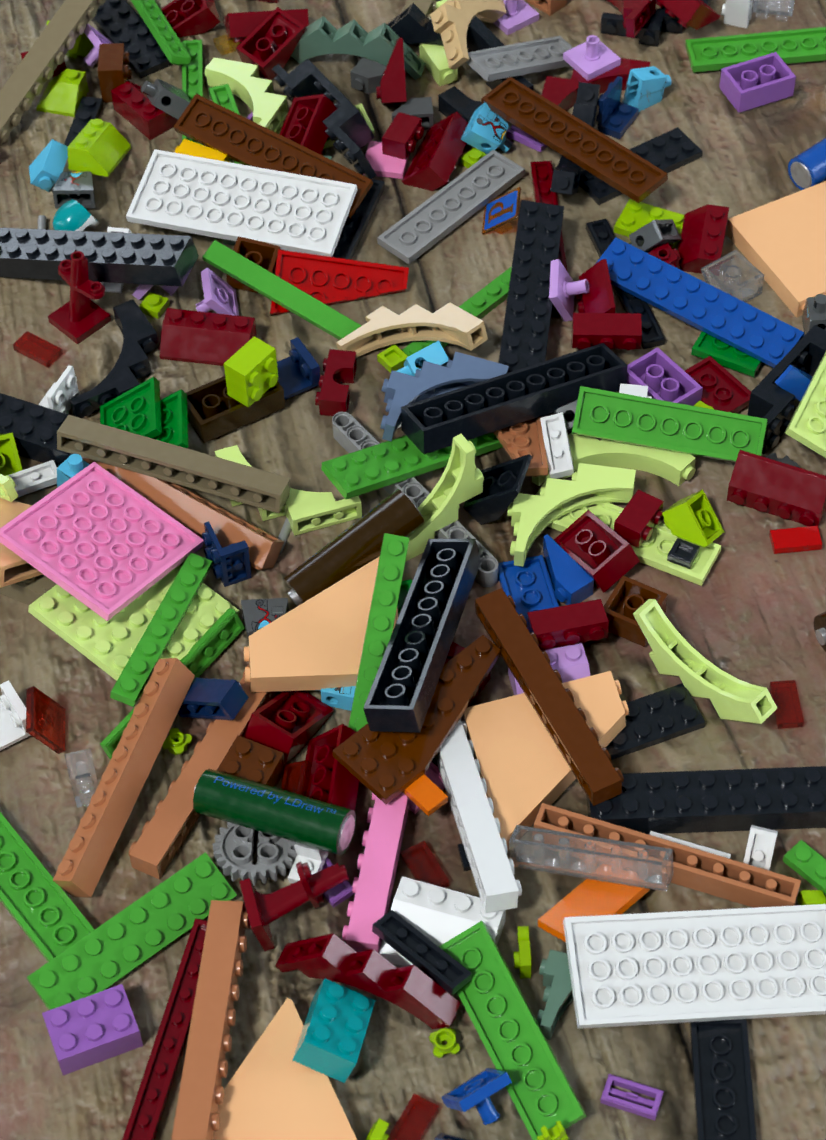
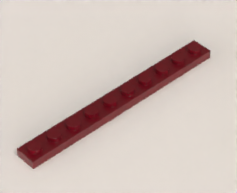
M196 918L194 920L122 1140H155L190 1030L208 922L206 920Z

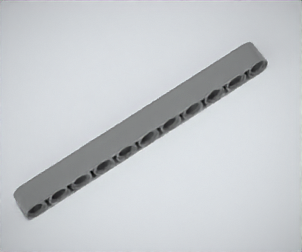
M338 412L333 415V437L348 453L380 444L348 412ZM414 477L383 487L390 495L397 489H400L417 508L430 494ZM458 520L436 531V536H434V539H476ZM476 539L481 563L475 581L482 587H492L498 582V561Z

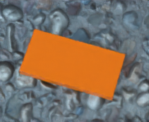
M607 861L538 919V927L566 942L563 925L565 917L623 914L650 891L649 883Z

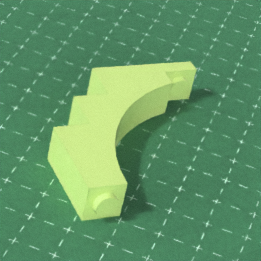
M441 0L436 2V9L439 8L442 4H444L447 0ZM419 43V57L426 63V68L439 86L458 81V68L456 70L449 68L443 45Z
M214 57L205 67V77H207L208 86L215 87L229 84L232 94L243 100L251 109L253 122L273 132L278 130L289 112L287 96L274 94L273 81L260 78L258 65Z
M572 433L568 435L574 472L578 471L579 463L636 469L658 475L680 486L684 481L690 480L696 471V458L690 454L606 439L599 441L595 437ZM549 468L548 475L532 476V482L540 486L547 478H551ZM572 475L565 476V477H561V478H562V479H566V478H568V477H571Z
M237 445L215 451V457L252 467L241 454ZM290 488L289 497L280 513L258 508L263 521L286 515L294 536L362 518V504L359 495L335 501L332 492H310ZM230 500L232 507L244 504L241 502Z

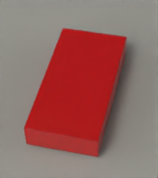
M818 526L770 530L769 536L774 554L822 550L823 544Z

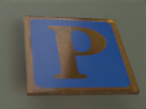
M521 187L495 198L485 205L483 235L491 231L503 234L513 229L511 222L517 220L519 216Z

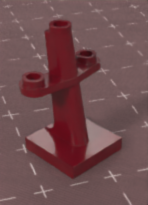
M75 251L70 256L71 260H62L58 266V274L70 286V301L48 315L49 323L72 341L79 344L111 322V316L90 300L102 298L105 295V287L100 282L89 280L88 260L84 257L83 252Z
M302 862L296 864L300 880L270 894L257 892L250 878L239 881L251 929L264 952L275 948L269 924L309 901L315 909L320 907V903L325 902L323 893L349 880L345 864L339 866L337 863L315 874H311L308 863L302 864Z

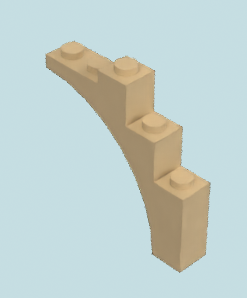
M447 0L430 14L434 31L441 34L449 68L456 70L469 60L467 30L473 16L476 15L480 21L494 23L507 13L503 0Z
M449 302L434 313L417 304L400 315L381 306L366 316L367 323L336 342L338 350L355 351L357 357L375 349L392 344L426 340H439L440 342L459 345L472 351L487 341L488 337L484 321Z

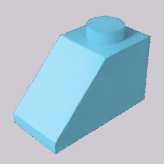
M53 139L48 143L29 166L31 184L48 192L51 190L65 167L68 158V146Z

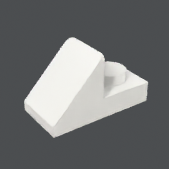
M751 825L743 863L770 870L778 831Z
M296 842L294 847L297 857L288 875L289 883H295L300 880L296 868L297 863L302 862L303 864L307 862L311 874H315L322 870L329 852Z

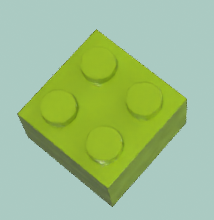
M254 336L224 363L228 396L249 408L255 401L260 400L269 388L276 385L279 378L276 349Z

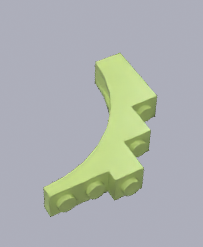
M462 434L453 437L452 451L440 480L417 508L424 519V523L407 536L410 539L405 562L422 554L428 539H434L436 531L458 520L459 504L483 492L484 476L475 465L476 448Z
M579 463L578 471L572 473L571 481L547 478L546 487H541L540 496L519 493L514 502L509 505L507 516H512L513 536H517L516 541H512L510 547V555L514 556V566H524L527 553L535 539L548 525L561 516L594 504L611 502L629 503L633 497L636 470Z
M648 599L633 613L652 648L649 656L659 674L679 676L691 696L709 698L720 719L762 724L777 709L766 687L752 685L733 677L695 650L675 629L656 599Z

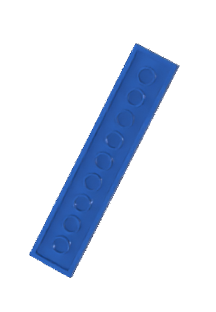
M615 237L596 262L607 259L611 284L773 368L805 336L803 331Z

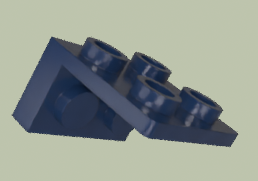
M620 76L614 82H610L606 92L599 96L597 105L599 106V112L596 118L598 131L617 139L623 136L639 115L638 108L621 102L622 77Z
M299 337L290 340V357L277 362L278 382L284 389L285 400L319 385L320 366Z
M205 522V532L202 533V537L207 548H204L206 559L211 560L213 563L212 569L216 579H221L224 587L252 578L249 547L246 541L233 543L222 548L210 522Z

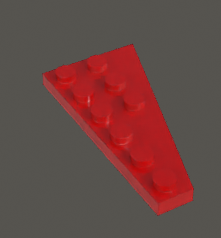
M278 250L275 269L276 276L326 305L404 292L407 289L409 268L285 250ZM271 301L270 316L291 312Z

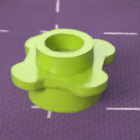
M173 728L169 731L170 734L165 739L162 747L168 749L174 755H180L187 750L188 744L192 742V736L181 733L178 728Z
M443 1028L430 1034L429 1041L433 1043V1055L435 1057L441 1058L445 1054H457L460 1051V1045L456 1043V1031L454 1029Z

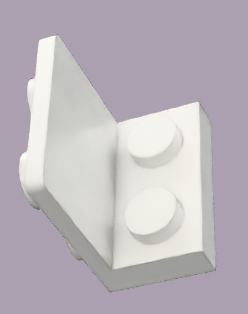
M68 365L58 381L54 382L41 400L40 406L65 414L69 413L72 408L70 399L80 395L73 366Z
M9 680L0 684L2 692L0 696V751L36 733L30 713Z

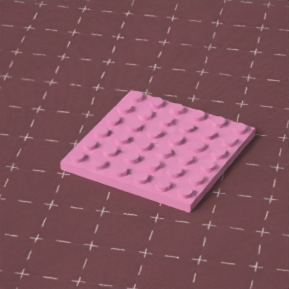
M95 462L0 528V543L106 621H109L184 562L190 553L198 551L204 542L202 538Z

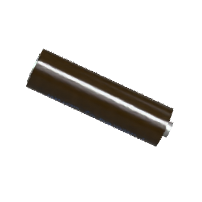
M397 489L287 575L284 581L291 589L287 594L296 605H299L378 558L381 552L384 533L407 537L424 523L421 513L408 496L400 489Z

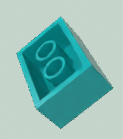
M324 978L312 999L293 1061L345 1083L357 1064L376 1000Z

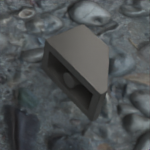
M362 57L350 71L351 88L368 94L375 93L376 86H380L379 82L386 66Z
M431 97L410 98L392 113V121L397 113L400 112L421 118L424 130H428L429 127L434 125Z

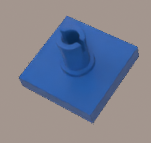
M487 1068L441 1098L446 1107L465 1112L475 1106L483 1120V1124L488 1125L500 1118V1114L497 1112L489 1096L512 1083L507 1072Z

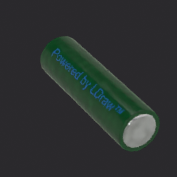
M207 769L201 775L194 789L193 808L199 814L337 855H342L346 852L354 835L356 814L351 809L227 773Z

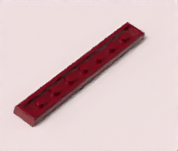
M530 162L535 202L558 205L556 192H550L553 177L552 162ZM561 230L558 259L567 270Z

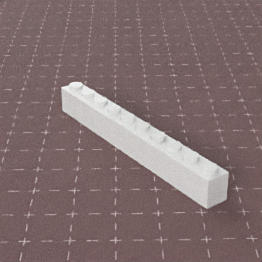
M460 719L449 737L447 736L441 745V750L435 757L485 913L517 908L518 896L522 895L521 884L519 880L514 878L513 860L507 857V843L505 838L500 837L499 819L493 816L494 807L492 799L486 796V781L484 778H480V764L478 759L473 757L474 748L472 740H467V726L465 721Z

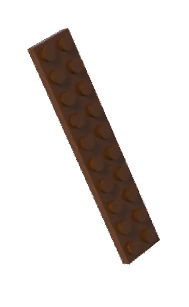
M512 77L507 78L481 98L482 104L486 102L494 113L637 203H640L668 180V173Z
M195 94L174 125L176 132L204 146L224 153L229 158L243 165L356 184L357 192L348 214L349 218L352 217L373 185L371 179L198 94Z

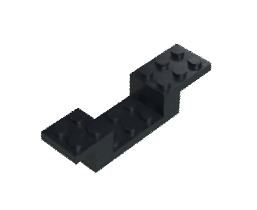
M308 58L289 74L279 64L273 67L272 70L276 74L274 79L281 88L284 87L282 92L289 101L297 97L324 94L334 103L337 110L322 121L327 128L325 130L326 135L331 141H335L333 146L340 154L342 152L345 153L343 156L350 165L355 164L354 168L359 174H365L369 179L375 177V171L361 150L375 136L360 111Z
M816 325L807 332L750 394L747 415L767 419L762 448L763 454L777 445L780 437L785 434L795 411V395L779 387L775 381L789 365L814 376L826 352V330Z

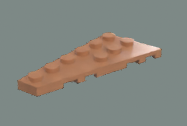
M541 417L493 432L512 460L528 454L532 456L526 476L548 475Z

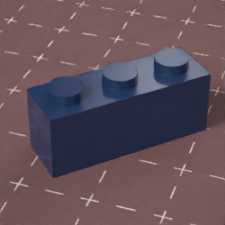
M194 678L178 714L180 717L234 720L249 697L244 692L242 685L236 680Z

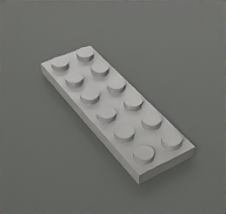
M561 36L468 52L469 60L466 63L482 76L484 80L491 82L503 78L507 79L519 75L551 69L555 70L567 66L571 67L563 60V53L574 47Z

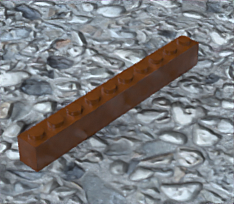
M500 588L475 599L477 617L493 643L501 649L502 658L592 805L595 806L622 794L624 778L620 769L613 767L608 750L605 747L602 748L598 743L599 738L595 729L588 727L583 710L581 708L577 709L571 691L563 687L559 672L556 669L553 670L550 666V659L546 651H541L538 647L539 643L534 632L530 633L528 631L526 620L522 614H518L515 610L516 606L510 595L507 596L503 589Z

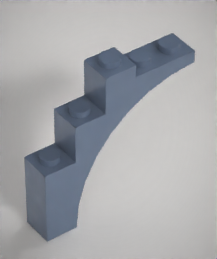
M455 351L453 360L448 359L446 367L424 361L422 369H417L415 376L392 370L390 378L384 379L381 392L385 393L384 402L387 403L385 411L389 412L388 416L383 415L380 429H384L382 439L392 441L398 426L401 424L402 406L506 374L509 366Z

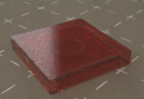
M35 686L30 687L26 691V732L57 754L65 751V708Z

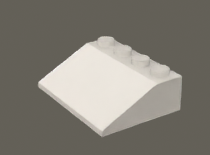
M403 876L391 910L396 912L438 947L480 921L485 923L497 945L506 919V910L485 913L480 897ZM382 940L379 954L397 967L413 965Z

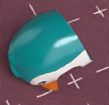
M73 199L64 203L57 210L53 218L54 230L83 231L86 227L96 228L100 224L80 203Z

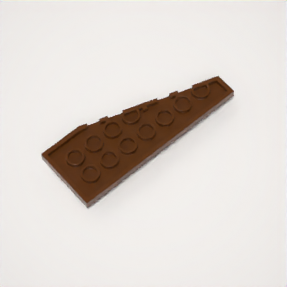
M482 635L444 664L420 733L370 731L368 724H366L332 750L333 757L387 805L427 772L430 762L441 750L444 740L447 736L449 737L467 709L469 701L478 692L481 682L488 676L499 659L501 649Z

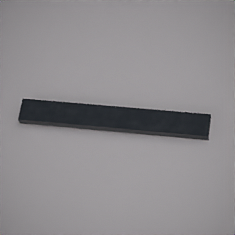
M607 219L586 223V230L599 258L615 239ZM613 285L625 312L641 313L642 348L648 349L664 345L665 338L648 303Z

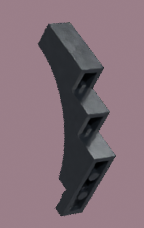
M414 3L387 24L400 38H403L407 45L414 43L443 45L441 34L434 31L432 20ZM476 15L473 16L467 30L468 52L505 46Z
M579 82L572 115L594 128L600 85ZM561 155L557 167L553 170L550 192L570 195L577 193L581 171L585 169Z

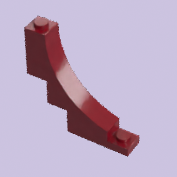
M607 0L621 12L623 27L626 29V37L634 38L656 12V0Z
M621 58L619 66L589 81L575 69H573L571 79L546 76L541 96L568 111L576 103L579 82L600 85L599 94L606 92L610 82H614L620 76L622 77V90H626L630 70L650 67V62Z
M334 933L287 943L275 965L281 972L298 969L308 978H326L374 994L409 1012L432 1029L450 1027L456 1019V1012L460 1005L458 1000L415 965L396 968L376 950L356 952Z

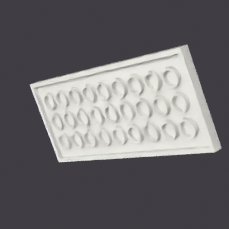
M154 149L126 218L128 222L231 241H237L239 236L279 246L280 250L333 257L355 198L357 185Z
M826 904L565 917L563 920L577 1029L826 1014Z

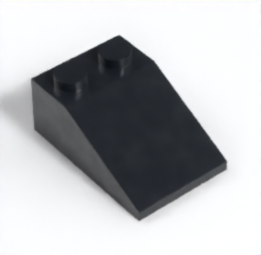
M528 454L481 470L484 476L483 492L465 501L463 508L480 525L498 520L519 494L532 456Z

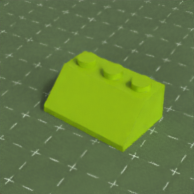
M91 119L67 147L68 170L90 171L94 175L108 177L130 151L131 145L111 123L104 122L101 119Z

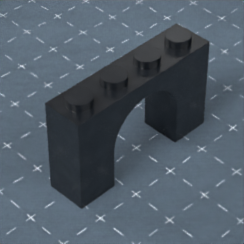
M523 76L512 77L533 90L534 85ZM506 78L491 82L486 81V85L493 90L505 81ZM455 86L438 95L439 111L444 116L448 117L457 111L468 123L474 111L482 105V102L470 99Z

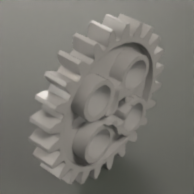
M227 822V828H219L220 835H215V843H213L214 862H217L218 870L223 869L224 876L231 874L233 882L238 878H241V881L250 878L254 886L257 880H261L265 885L269 877L277 881L276 874L278 873L285 876L286 868L291 869L297 857L294 847L296 842L258 831V861L256 865H253V854L255 853L254 839L255 832L257 831Z

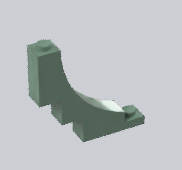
M323 16L306 27L291 57L298 63H301L307 58L310 59L325 54H348L364 57L386 66L395 43L400 37L386 23L367 33L355 20H352L337 30ZM403 41L405 71L416 80L421 77L426 63Z

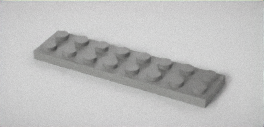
M492 150L377 237V243L407 264H410L525 175V169L497 151Z

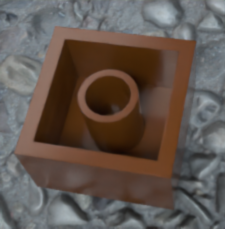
M124 43L99 44L98 77L103 103L113 102L111 90L128 80H132V70L127 65L130 63L129 51L125 52Z
M238 236L233 251L275 275L277 253L280 247ZM227 274V283L232 288L258 293Z
M623 575L603 606L609 621L608 632L645 647L648 641L633 613L648 599H656L665 614L668 594Z
M237 735L216 771L276 788L286 770L284 753Z

